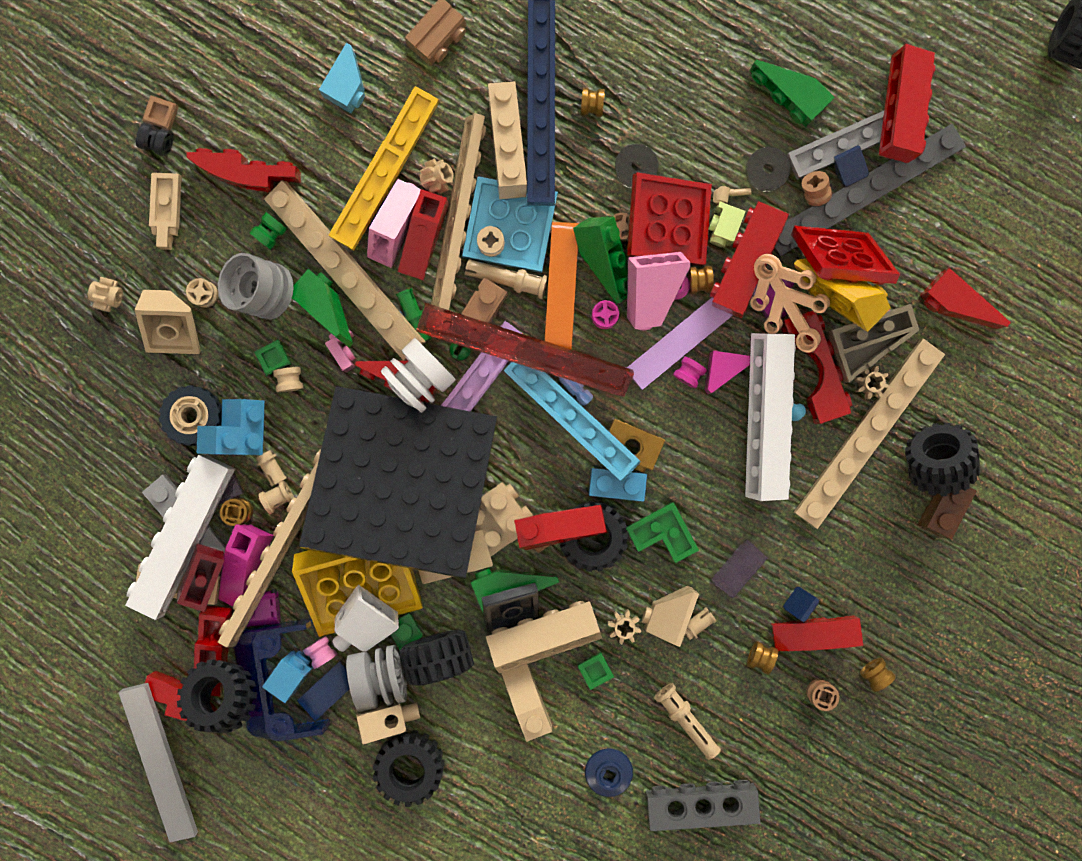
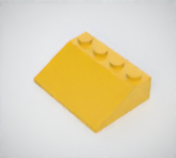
M313 550L294 554L292 573L319 637L335 633V617L358 585L397 611L398 615L423 609L413 569Z

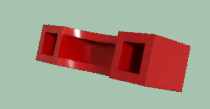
M812 310L802 315L808 326L818 331L821 341L813 352L807 353L816 363L818 382L814 391L806 398V402L814 424H822L850 414L852 401L848 392L843 390L841 381H843L842 372L839 366H835L832 359L834 355L833 346L829 340L826 341L823 318ZM789 318L782 321L781 330L783 334H795L796 345V338L799 332ZM806 335L808 340L814 341L811 336Z

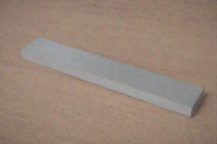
M144 683L124 688L119 692V696L169 842L195 837L198 830L149 684Z

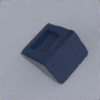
M859 145L834 157L836 175L845 187L869 175Z
M797 586L783 605V608L802 622H806L818 605L819 599Z

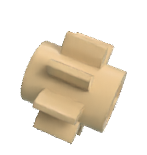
M432 159L425 162L426 168L420 170L422 186L431 193L437 191L440 194L448 191V184L453 183L452 168L447 163H444V160L436 161Z
M100 277V282L93 281L88 290V300L94 302L93 308L110 312L111 307H119L123 297V290L117 287L118 281Z
M874 366L871 369V373L868 369L864 370L861 377L854 379V381L858 382L859 387L855 392H864L866 400L871 399L873 393L877 398L883 397L881 390L890 388V385L886 384L885 380L888 373H879V366ZM871 378H874L876 382L873 384V387L869 388L868 383L871 381Z
M628 609L625 611V615H619L615 611L616 619L614 622H607L610 627H614V630L609 634L612 638L617 635L621 645L624 639H630L631 642H635L633 635L635 632L641 633L642 631L639 627H635V623L640 620L639 617L636 616L631 619ZM624 621H627L631 629H626L625 633H621L618 625H623Z

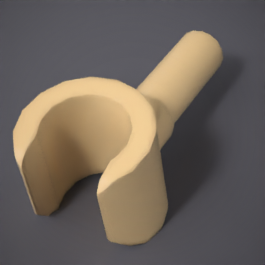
M721 186L714 191L713 202L728 204L729 196L751 195V188L730 189L729 187Z

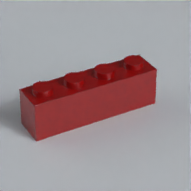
M905 44L891 56L879 147L880 156L909 163L923 154L926 147V140L924 139L925 130L929 122L928 106L932 97L931 81L935 72V52Z
M758 201L755 209L749 208L744 219V223L748 225L744 233L739 232L732 246L736 251L732 258H726L721 270L725 275L721 283L716 282L710 293V297L713 298V307L741 319L743 318L759 281L754 272L755 261L761 255H772L786 225L789 213Z

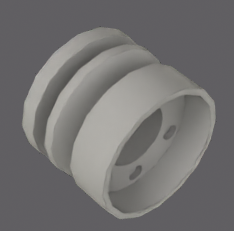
M239 253L232 256L222 268L218 280V295L222 304L228 309L268 320L279 317L287 309L294 290L293 278L289 270L283 265L263 260L260 257L247 253Z
M395 645L386 647V655L382 648L376 649L375 662H372L367 651L347 656L348 683L353 703L358 712L378 708L380 694L387 706L393 704L394 697L398 703L407 701V680L398 649Z

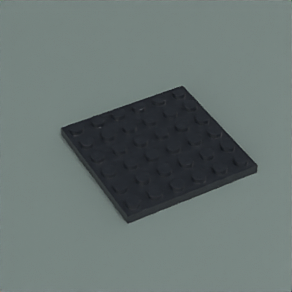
M336 386L299 547L466 579L497 416L424 403L427 409L421 413L416 408L407 405L401 398Z

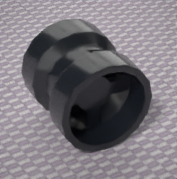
M143 122L137 132L136 146L146 151L149 149L154 150L155 154L165 157L172 148L174 135L171 130L165 128L157 129L155 125Z

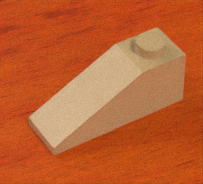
M526 664L502 672L526 742L552 732L551 720L529 665Z

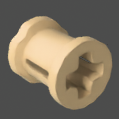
M284 480L279 482V486L265 493L263 491L258 494L261 504L269 514L274 513L275 509L287 502L290 503L294 498L291 489Z

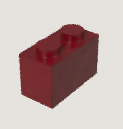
M196 544L177 593V604L205 612L224 563V551Z

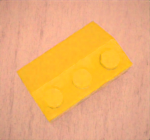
M806 258L799 259L794 263L797 272L801 273L804 270H810L816 275V282L810 289H807L809 294L814 297L818 294L826 295L830 300V308L867 332L891 309L886 298L888 296L887 292L877 284L872 286L867 281L853 283L844 279L824 280L817 276ZM802 277L804 282H811L808 277Z

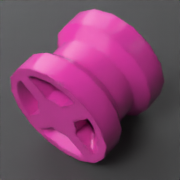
M603 300L594 306L591 318L595 326L600 329H609L616 324L619 318V310L615 303Z
M684 356L681 361L682 366L680 369L675 370L673 376L689 387L696 389L699 384L698 379L700 376L705 375L707 369L696 361Z

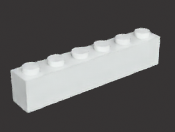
M751 333L745 497L759 501L789 499L791 424L794 404L793 380L795 377L794 353L796 350L795 334Z
M198 455L197 458L194 457L187 468L189 475L185 483L182 482L176 490L175 497H177L173 508L170 507L163 517L164 527L161 532L154 536L151 542L153 549L149 557H145L139 567L141 574L137 582H133L128 589L126 596L129 599L125 606L154 620L165 615L187 570L196 544L200 543L235 468L208 455Z

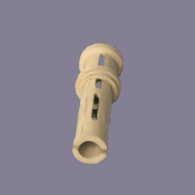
M470 258L466 265L465 276L482 280L486 278L491 282L512 287L519 294L526 292L537 295L538 299H543L548 283L547 275L543 277L527 273L524 269L516 272Z
M673 683L667 684L657 692L654 699L662 703L669 712L668 716L671 720L678 721L703 752L706 759H713L720 753L721 748L717 746L704 727L690 712V704L688 701H683L675 691L676 686Z

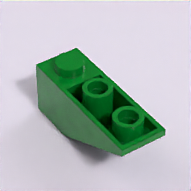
M756 60L749 70L752 73L753 80L759 86L764 85L771 92V98L778 105L783 104L790 112L789 115L797 124H802L805 128L835 98L816 78L760 60Z
M615 216L588 218L573 227L579 252L616 303H621L627 298L628 268Z

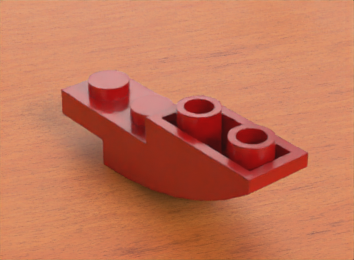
M197 148L196 152H187L186 157L206 173L216 179L243 189L271 192L274 189V182L284 180L288 183H301V172L291 162L280 161L277 162V165H266V162L250 161L248 165V160L240 151L234 149H224L223 153H213L210 149Z

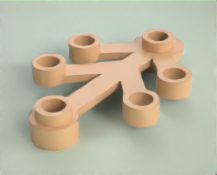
M761 255L754 264V272L759 281L755 295L750 300L751 307L757 311L765 309L769 303L767 291L771 284L775 291L770 315L764 323V329L770 334H776L783 325L781 315L783 308H785L799 332L796 338L797 347L806 353L813 352L821 341L820 334L817 330L808 326L796 303L809 307L816 313H823L830 305L829 298L824 294H818L814 297L786 287L782 281L784 279L797 283L802 289H810L816 282L814 272L804 270L800 273L783 267L780 260L774 255ZM765 264H769L773 270H768ZM802 277H808L811 282H804ZM756 298H760L763 301V305L758 304ZM816 301H822L824 303V307L818 306ZM770 321L776 323L777 328L772 327ZM806 335L811 336L814 341L808 340Z

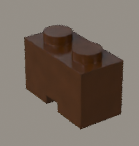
M970 487L966 491L959 490L960 494L956 495L952 493L947 494V496H941V494L932 495L933 499L929 506L926 507L917 525L941 538L952 540L977 491Z

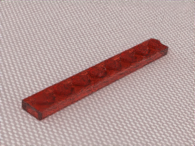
M428 303L424 304L416 328V332L621 397H625L634 375L633 369Z

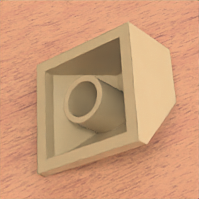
M143 290L136 305L135 314L145 351L148 353L200 354L201 350L191 308L171 291Z
M686 586L654 601L651 608L646 607L641 622L645 623V631L680 647L699 593L692 587Z

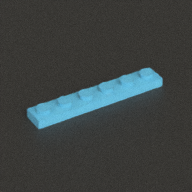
M523 351L504 370L506 374L621 482L639 465L641 461Z

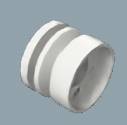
M414 338L402 349L408 362L404 365L393 358L391 362L399 371L394 374L385 366L381 373L385 376L389 387L407 405L416 408L422 413L427 407L419 398L423 395L433 403L435 399L428 389L434 386L444 392L456 379Z

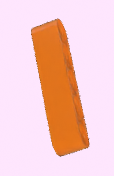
M552 222L544 354L571 355L578 245L573 227L579 223Z

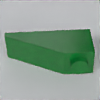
M307 269L294 284L292 299L338 340L350 348L353 344L339 295L330 287L333 282L321 272L315 275L311 270Z
M490 568L475 573L476 578L471 581L483 612L482 597L531 583H536L539 591L559 583V578L557 574L495 570L491 572Z

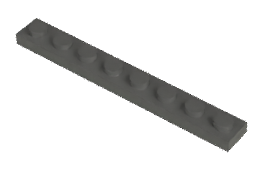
M953 123L925 139L926 147L923 154L911 162L904 163L891 159L869 172L867 177L832 194V198L826 204L812 206L788 220L774 249L778 258L798 247L791 236L794 226L828 229L965 148L966 145Z

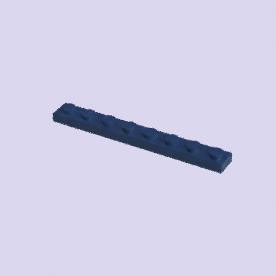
M528 0L527 205L555 206V0Z

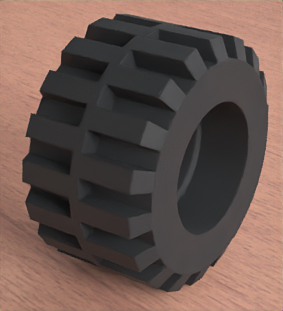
M1070 0L1052 31L1048 45V56L1078 69H1082V0Z
M936 423L932 424V427L929 428L925 426L921 428V432L912 434V439H908L906 443L905 455L909 478H911L912 484L918 486V490L922 492L928 491V494L933 496L936 494L947 496L949 493L953 495L960 494L959 490L966 491L969 489L970 484H975L977 476L980 475L977 439L975 436H972L971 431L968 429L962 430L960 425L951 426V423L938 425Z
M594 501L578 504V506L572 509L596 505L602 506L605 525L609 531L607 545L600 551L588 552L581 548L577 539L560 543L566 559L573 563L575 567L592 572V570L604 571V568L614 566V563L623 557L622 554L626 551L628 539L627 526L620 514L612 507Z
M451 630L426 636L404 645L399 650L407 684L421 686L447 680L468 671L474 666L466 631Z
M207 660V663L200 662L196 664L197 669L190 668L187 671L189 676L187 678L183 677L180 682L183 684L182 689H178L177 695H180L177 707L182 708L179 714L181 718L187 719L185 723L189 727H194V730L219 734L233 732V729L242 727L241 721H248L251 717L248 714L249 711H254L256 706L252 704L253 699H257V692H253V688L256 687L255 681L249 680L252 675L248 671H244V667L220 660ZM221 682L224 688V699L221 706L214 712L210 704V697L214 687Z
M406 730L404 733L391 736L382 745L373 764V770H375L373 780L378 782L376 787L378 792L384 791L383 798L387 801L390 797L395 799L393 804L398 806L400 802H405V807H411L413 802H416V805H420L425 798L427 800L430 799L433 792L437 791L444 772L442 749H438L436 740L430 741L428 739L429 735L425 732L423 736L419 735V730H413L412 733H408ZM402 755L415 756L422 762L425 773L416 780L403 779L395 771L394 760Z

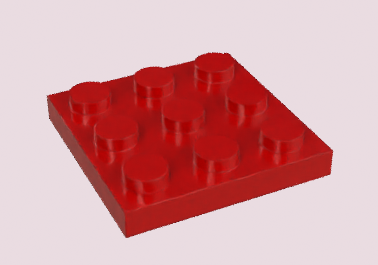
M638 172L633 174L627 256L639 257L681 252L690 261V265H706L712 184Z
M794 226L791 236L817 276L821 279H844L853 283L868 281L878 285L897 283L900 273L869 233Z

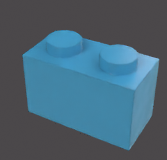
M591 468L588 495L644 501L647 474L631 472L621 482L607 469Z
M291 651L281 659L262 687L286 703L297 692L312 671L311 658L301 651Z

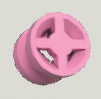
M327 636L303 650L306 656H310L312 660L311 665L314 669L337 655V652L328 645L329 639Z

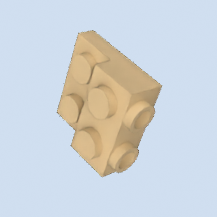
M503 482L482 496L475 532L483 531L490 557L517 539L514 520L533 516L527 506L521 508L515 500L519 495L511 484L506 486Z

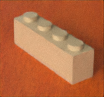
M516 82L488 84V100L499 199L526 197L527 180Z
M584 601L572 603L568 609L560 612L559 610L548 611L543 614L542 618L536 620L532 618L524 619L517 623L518 626L510 629L501 627L492 631V635L486 636L494 666L499 674L602 639L590 601L586 603Z

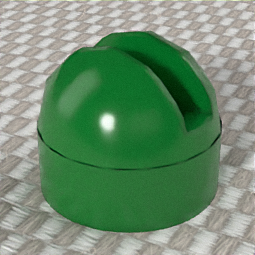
M456 339L450 344L449 353L455 360L463 361L470 356L471 347L466 340ZM460 343L465 344L459 355H455L454 353Z

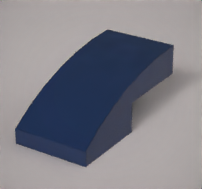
M339 661L297 700L314 721L350 689L347 669Z

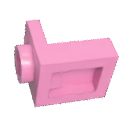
M349 330L350 335H351V338H352V337L354 336V334L352 333L351 330ZM330 334V340L325 344L342 371L347 373L355 368L352 362L355 356L348 346L342 347L341 344L343 343L333 334Z

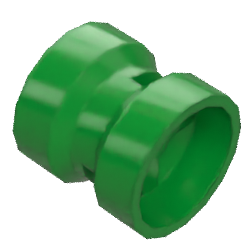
M265 212L261 217V223L258 226H254L249 233L271 250L276 244L275 240L277 237L282 236L287 231V228Z

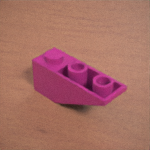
M235 525L224 552L219 600L233 606L240 595H244L248 588L246 582L250 574L254 570H258L262 562L260 561V556L264 549L270 546L273 535L253 525Z

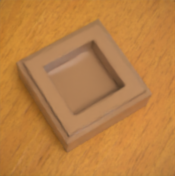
M151 95L142 121L151 123L161 129L171 130L179 106Z

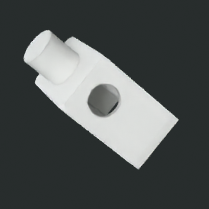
M358 585L335 617V632L337 636L333 639L334 646L342 652L351 644L361 651H368L399 628L398 612Z

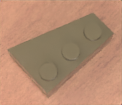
M909 304L889 310L868 332L854 323L824 332L826 339L831 342L834 349L832 357L835 366H839L842 372L843 381L841 383L851 382L856 376L874 365L888 352L894 350L917 333L919 327L912 305Z

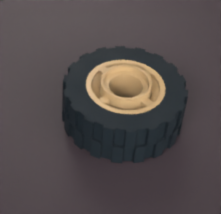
M193 385L181 386L177 390L171 391L169 396L162 401L163 405L159 410V422L162 424L163 432L167 433V437L176 441V443L186 446H197V426H221L222 404L219 403V399L204 388ZM195 409L197 411V418L194 422L189 423L187 421V414L190 410Z

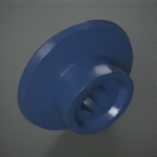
M611 748L602 749L594 753L587 761L585 779L590 789L596 794L604 797H614L622 794L630 786L633 779V767L629 758L621 751ZM607 770L615 772L612 779L603 777Z

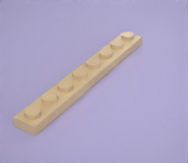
M477 113L465 118L427 322V329L435 331L445 330L451 320L449 307L450 301L456 293V284H454L455 274L458 273L461 266L459 253L466 239L464 226L471 213L469 199L476 186L474 172L481 159V152L479 151L480 141L483 140L486 132V126L483 125L485 116Z
M282 180L264 200L402 360H407L402 349L414 338L422 345L426 341L342 244L328 236L330 233L329 229L290 184Z
M925 339L918 341L888 382L890 388L883 389V397L875 400L793 513L814 528H819L945 355L943 352Z
M321 449L314 458L313 464L315 466L310 474L307 473L301 481L300 488L302 490L298 497H294L287 507L288 515L285 521L277 525L273 536H275L271 546H267L260 556V561L262 562L258 570H254L250 574L246 585H248L244 595H240L233 605V610L235 611L231 619H227L219 631L221 637L218 643L227 648L236 646L306 518Z

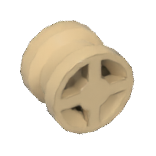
M487 226L478 233L477 245L481 253L485 256L494 257L503 251L505 246L504 236L497 227Z
M202 278L192 280L186 288L188 300L203 308L213 306L219 297L217 287Z
M300 367L283 368L273 371L274 377L277 378L278 382L276 386L277 393L304 389L303 383L299 380V375L301 374Z

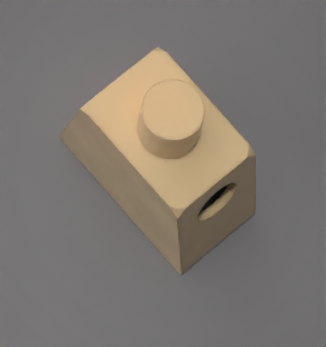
M394 699L392 705L387 706L383 701L379 702L378 708L362 712H358L356 709L363 744L406 732L405 722L420 719L417 702L401 706ZM391 714L396 716L391 721L385 719L388 715Z

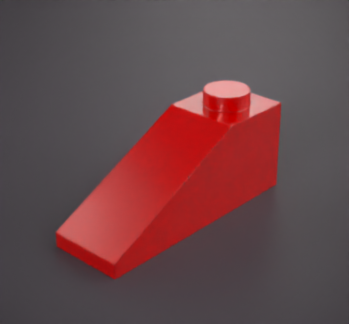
M950 268L941 271L919 295L925 300L923 302L924 305L935 313L938 312L939 314L994 329L1008 327L1011 323Z
M601 505L544 513L514 520L519 548L524 550L607 533Z

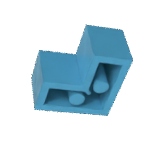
M222 399L221 426H197V454L263 455L264 401Z

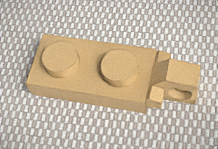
M151 174L149 227H151L152 234L157 235L156 247L161 250H172L173 236H178L182 181L180 174Z

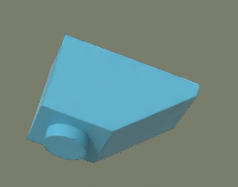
M346 43L319 91L325 99L352 113L354 108H359L362 104L365 90L354 50L350 44Z

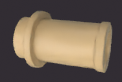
M269 450L263 455L256 457L258 461L256 465H260L272 487L287 477L274 458L276 454H272Z
M706 607L690 619L685 632V636L689 640L693 637L697 639V635L716 622V619L711 612L709 613Z

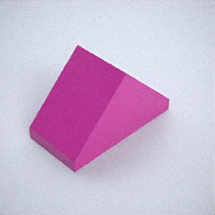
M719 351L710 352L705 392L707 394L713 393L749 366L750 356Z

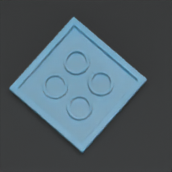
M478 176L462 257L542 273L555 206L527 205V193L526 197L499 199L497 180ZM555 191V204H556V199H557V194H558V192H556V191ZM487 226L497 227L504 236V249L499 255L494 257L485 256L477 245L478 233Z

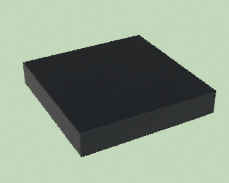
M536 583L482 597L486 631L492 632L501 627L517 625L518 622L524 619H538L539 602Z

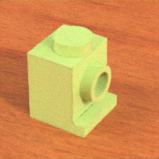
M719 202L714 211L719 216L714 214L709 225V230L713 231L710 243L725 248L726 245L731 246L735 241L746 211Z

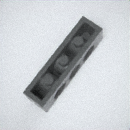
M736 780L730 785H723L721 782H709L706 786L695 787L694 784H681L679 788L668 789L667 786H654L652 790H646L647 818L650 831L760 824L758 790L754 783H750L748 780ZM726 798H736L733 806H723ZM701 799L709 801L704 809L695 807L696 803ZM673 801L682 803L680 809L676 811L669 810L668 806Z

